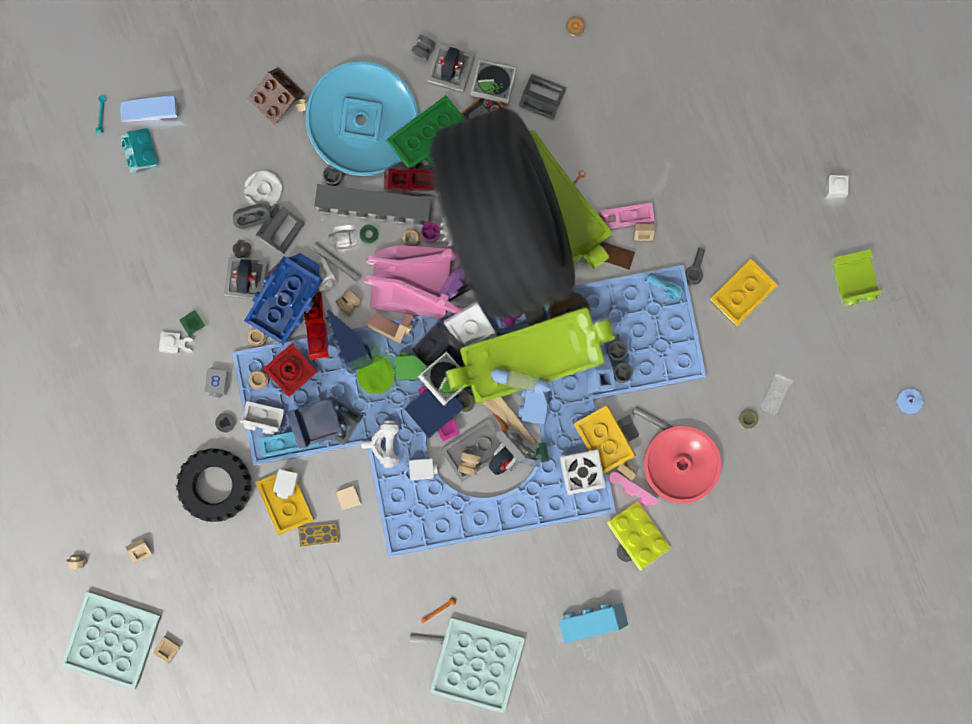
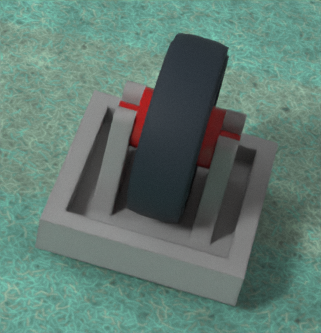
M438 44L427 81L463 92L474 54Z
M229 257L224 295L253 299L256 292L259 291L261 293L265 287L262 283L266 278L268 262Z
M500 430L496 436L502 444L493 453L495 456L490 461L488 467L495 475H500L507 470L512 471L520 463L533 466L538 460L534 457L536 455L530 447L523 445V439L517 433Z

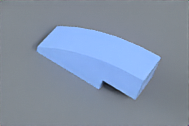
M175 96L137 99L120 103L121 122L177 117V98Z

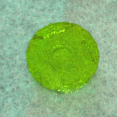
M372 356L373 364L357 370V381L366 392L373 395L387 392L393 385L395 370L386 358Z

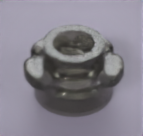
M239 240L233 245V252L237 258H247L251 254L249 242Z

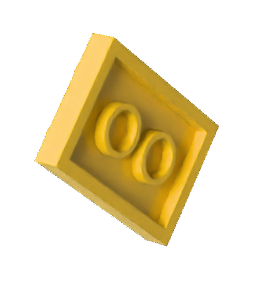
M750 259L710 300L738 326L778 285Z
M608 405L574 423L588 451L598 449L603 474L636 456Z
M291 467L285 469V471L293 472ZM276 473L255 483L279 536L314 521L298 482L293 497L288 496V499L277 497V493L273 492L277 477Z

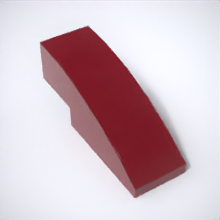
M392 168L384 170V189L435 191L431 170Z

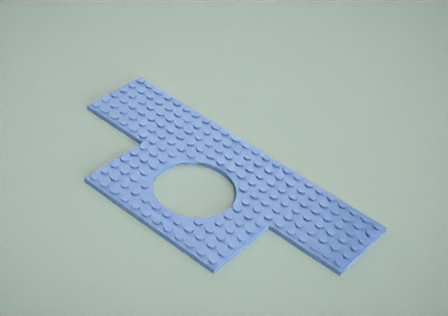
M684 265L574 286L573 292L579 293L586 298L590 306V316L593 324L605 320H610L615 339L604 343L606 351L614 341H621L627 347V354L621 361L610 359L613 370L618 364L627 363L632 367L633 375L626 383H619L614 379L615 389L606 392L588 393L586 370L547 382L551 390L544 393L548 406L545 424H539L541 449L538 461L528 478L508 493L489 498L468 496L452 489L438 474H434V479L410 480L409 460L429 459L426 434L404 408L420 396L418 389L426 385L421 380L397 381L395 357H398L399 353L410 352L411 356L415 355L423 362L412 349L438 323L451 335L444 321L453 316L454 313L446 311L443 319L425 316L413 317L411 324L414 326L409 336L405 335L401 343L367 326L351 329L369 346L374 360L373 364L352 371L349 367L346 368L344 363L342 364L338 355L341 351L335 345L332 338L334 333H328L329 357L310 360L307 338L287 341L284 345L277 343L232 352L243 413L246 401L285 410L280 432H274V435L262 433L263 429L256 427L255 431L247 429L253 465L361 445L362 441H372V437L380 429V425H384V421H395V425H399V431L393 438V450L399 457V464H395V468H384V464H380V460L374 455L372 448H368L388 557L616 513L608 472L603 474L606 488L567 495L560 457L588 451L574 423L596 412L593 399L706 378ZM652 274L662 281H671L679 285L683 290L681 293L682 297L675 300L670 299L666 296L664 289L647 281V278ZM549 305L542 306L546 321H548ZM485 311V316L496 333L500 332L501 336L528 327L524 313L520 318L514 319V325L510 328L500 319L489 315ZM403 319L391 322L400 326ZM290 344H293L318 372L290 398L268 374V383L264 388L255 389L249 384V376L253 371L262 370L266 373L263 368ZM522 391L516 392L518 395L522 396ZM333 396L363 415L362 420L346 445L331 438L320 442L319 447L263 458L259 439L293 432L287 416V412ZM346 424L347 429L345 430L346 433H345L343 436H346V434L348 433L349 429L351 428V427L348 426L347 424ZM385 437L381 441V448L384 452L386 450Z

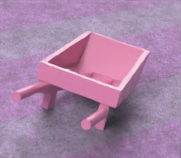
M395 245L375 251V257L369 256L366 258V263L374 265L373 276L364 277V282L372 285L370 308L439 319L444 318L446 311L456 314L466 308L447 301L448 295L443 293L440 295V291L449 277L450 261L457 260L454 251L452 252V248Z

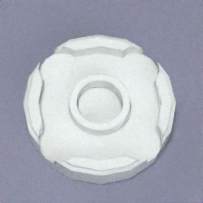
M259 171L248 177L244 190L246 199L251 205L263 203L270 208L279 202L283 187L275 174L269 171Z

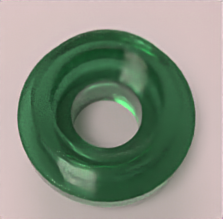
M373 225L363 226L359 232L360 239L366 244L374 243L378 239L377 228ZM371 231L373 233L372 237L367 238L365 236L366 232Z

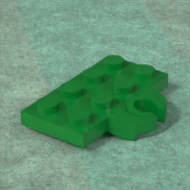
M445 95L387 138L386 142L406 167L413 169L423 160L430 164V145L438 130L466 119Z

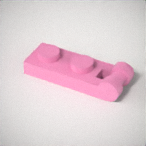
M652 203L599 211V216L602 217V220L609 229L655 222ZM615 215L616 222H610L609 216Z
M618 472L609 474L610 483H619L624 487V492L630 496H633V494L640 497L639 502L645 506H655L659 500Z

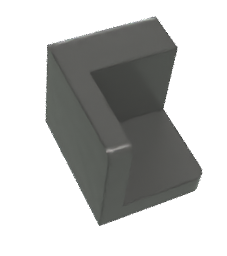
M630 415L617 421L628 441L639 436Z

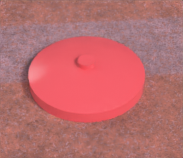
M676 426L664 430L650 442L644 456V473L650 487L660 497L674 503H690L705 497L715 487L721 473V457L716 444L707 434L693 427Z

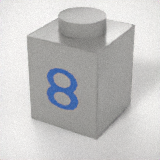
M207 369L204 392L209 393V397L215 398L226 395L229 372Z

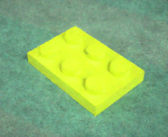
M638 501L607 522V525L639 570L644 569L671 549Z

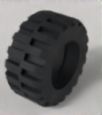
M208 448L197 451L196 454L188 457V460L180 467L181 471L177 474L176 478L178 479L176 485L177 497L182 502V507L190 515L203 521L221 522L233 518L244 509V505L249 501L250 491H252V479L246 464L238 456L223 449ZM210 467L222 468L229 474L232 480V489L229 496L220 503L213 504L204 501L196 489L198 476L202 471Z

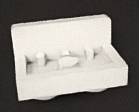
M246 401L243 418L240 423L244 424L245 429L255 431L257 427L263 429L262 433L274 435V432H280L285 410Z

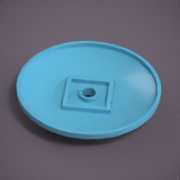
M355 61L331 69L315 84L307 101L305 124L312 146L324 161L347 174L370 176L382 173L384 170L392 168L402 161L386 140L418 116V109L411 90L396 73L376 63ZM357 115L364 116V125L357 124Z

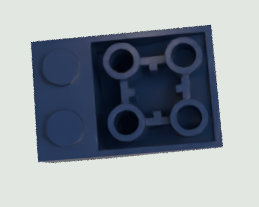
M327 310L328 317H326L329 328H332L334 332L332 338L335 345L341 351L338 355L342 364L344 363L346 368L349 367L352 371L373 364L374 360L369 346L335 314Z

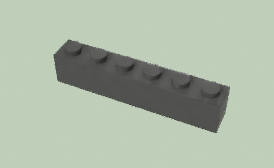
M317 184L314 207L319 209V213L330 214V211H335L337 215L349 216L350 213L356 214L358 218L367 219L368 216H374L375 220L386 221L389 218L394 219L396 223L413 221V225L423 226L424 223L429 222L432 200L425 197Z

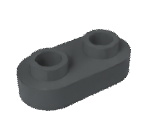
M263 203L238 209L233 214V224L237 228L245 229L265 223L270 218V209Z

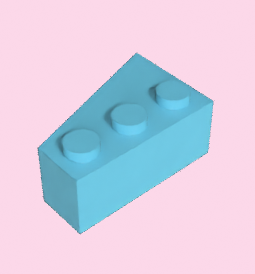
M611 603L600 606V609L594 611L593 608L582 610V614L575 615V612L563 615L564 619L559 620L564 644L620 630L628 626L623 603L612 606Z

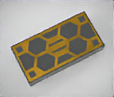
M337 523L298 527L300 546L339 542Z

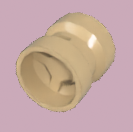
M347 289L344 292V296L338 298L335 303L349 315L352 312V308L358 306L361 301Z
M462 453L461 460L463 463L459 466L458 472L476 476V464L480 462L481 457Z

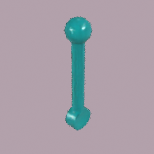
M104 95L98 98L100 109L98 127L96 128L97 134L103 133L102 117L104 103L106 102Z

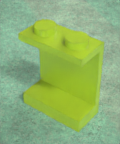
M872 249L831 259L842 304L847 303L848 306L856 305L862 299H866L869 302L877 300V296L882 294V290H878L871 257H873Z

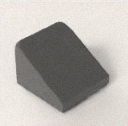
M542 307L524 313L528 327L546 321Z

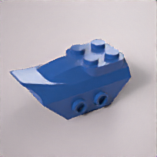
M302 253L292 257L283 256L271 276L267 275L262 285L265 287L262 292L257 291L253 297L254 305L244 322L284 345L294 327L298 329L304 319L301 316L304 311L309 312L314 304L311 300L323 282L319 275V264Z

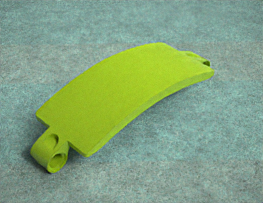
M531 130L530 133L543 159L561 209L573 262L575 263L583 257L595 269L609 258L600 243L610 237L612 231L574 185L539 135L534 130Z
M583 308L515 332L463 347L460 351L465 367L447 371L446 375L451 391L471 386L476 402L482 403L535 387L538 379L551 382L603 364L605 361L600 344L615 339L610 320L593 324L589 309ZM497 368L510 371L507 384L495 382L491 372Z

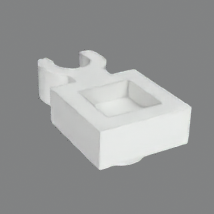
M161 331L159 351L179 353V348H182L185 352H192V349L186 348L185 345L189 341L194 342V339L187 337L180 340L181 334Z

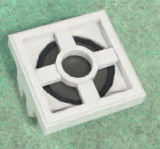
M598 449L560 457L567 495L606 488Z

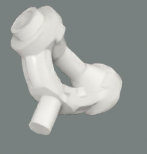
M384 421V425H380V429L374 434L372 441H362L361 443L362 448H372V452L380 460V464H384V468H395V464H399V457L393 450V438L399 431V425H395V421ZM384 437L386 438L385 452L381 448V441Z

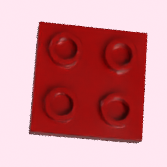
M290 344L263 368L289 398L318 373L293 344Z

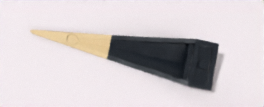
M440 323L436 324L412 349L428 366L447 352L459 367H465L460 351L463 347ZM471 386L465 387L463 389L464 391H466L474 397ZM502 397L482 402L483 405L506 421L531 443L537 444V440Z

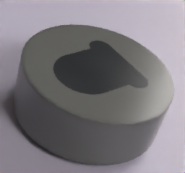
M222 413L216 418V428L224 433L230 432L235 427V419L230 414Z

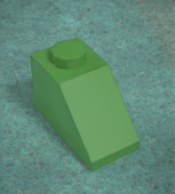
M410 352L399 353V356L395 357L397 381L420 380L418 376L428 368L415 355L411 356Z

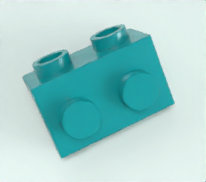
M148 128L127 131L121 136V146L125 150L126 164L130 168V172L158 165Z

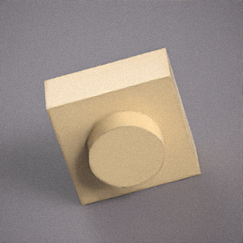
M635 224L634 241H653L654 224Z
M628 463L625 465L620 464L616 469L630 481L636 477L635 469Z
M143 538L126 546L127 552L134 563L152 555L151 549Z
M163 636L153 654L170 663L180 646Z

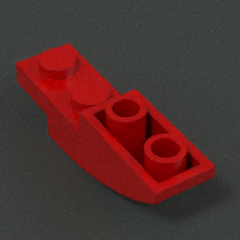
M321 292L315 293L311 300L314 304L309 312L304 311L310 360L329 357L328 334Z

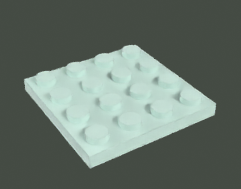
M86 591L61 665L135 690L160 615Z
M450 617L430 693L504 714L525 638Z

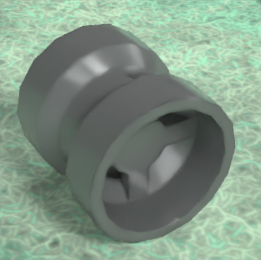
M419 35L417 45L412 47L411 53L427 61L430 56L429 51L434 49L436 43L424 35Z
M331 165L327 166L323 171V178L327 185L338 186L343 180L341 171Z
M614 341L609 345L607 354L611 360L621 361L627 354V347L621 341Z
M627 363L618 364L613 370L614 379L619 383L628 382L633 375L632 367Z

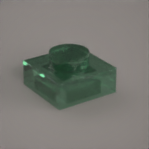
M196 310L179 319L189 336L206 327Z
M546 442L538 443L539 448H535L536 459H540L541 463L549 462Z

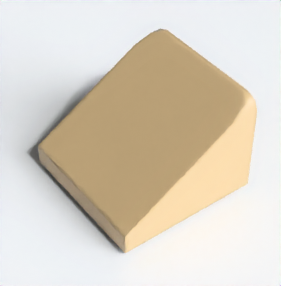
M355 486L336 492L342 510L361 504Z

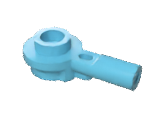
M652 274L647 278V281L664 289L666 296L670 299L675 300L682 297L681 293L683 290L679 285L671 281H662Z

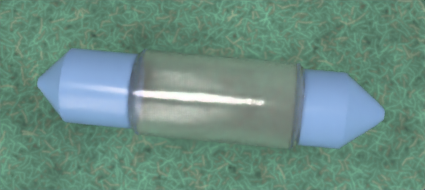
M499 368L491 372L495 382L503 383L510 387L540 394L551 390L546 381L537 377Z

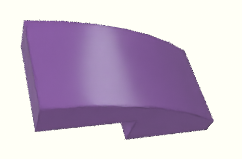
M460 266L446 279L440 295L443 293L451 299L459 293L457 289L463 285L461 280L465 278Z

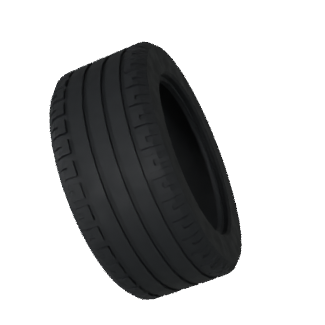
M505 107L438 130L430 145V164L436 197L457 261L481 307L489 315L497 319H507L567 299L575 286V270L570 242L549 174L537 145L522 118L516 112Z

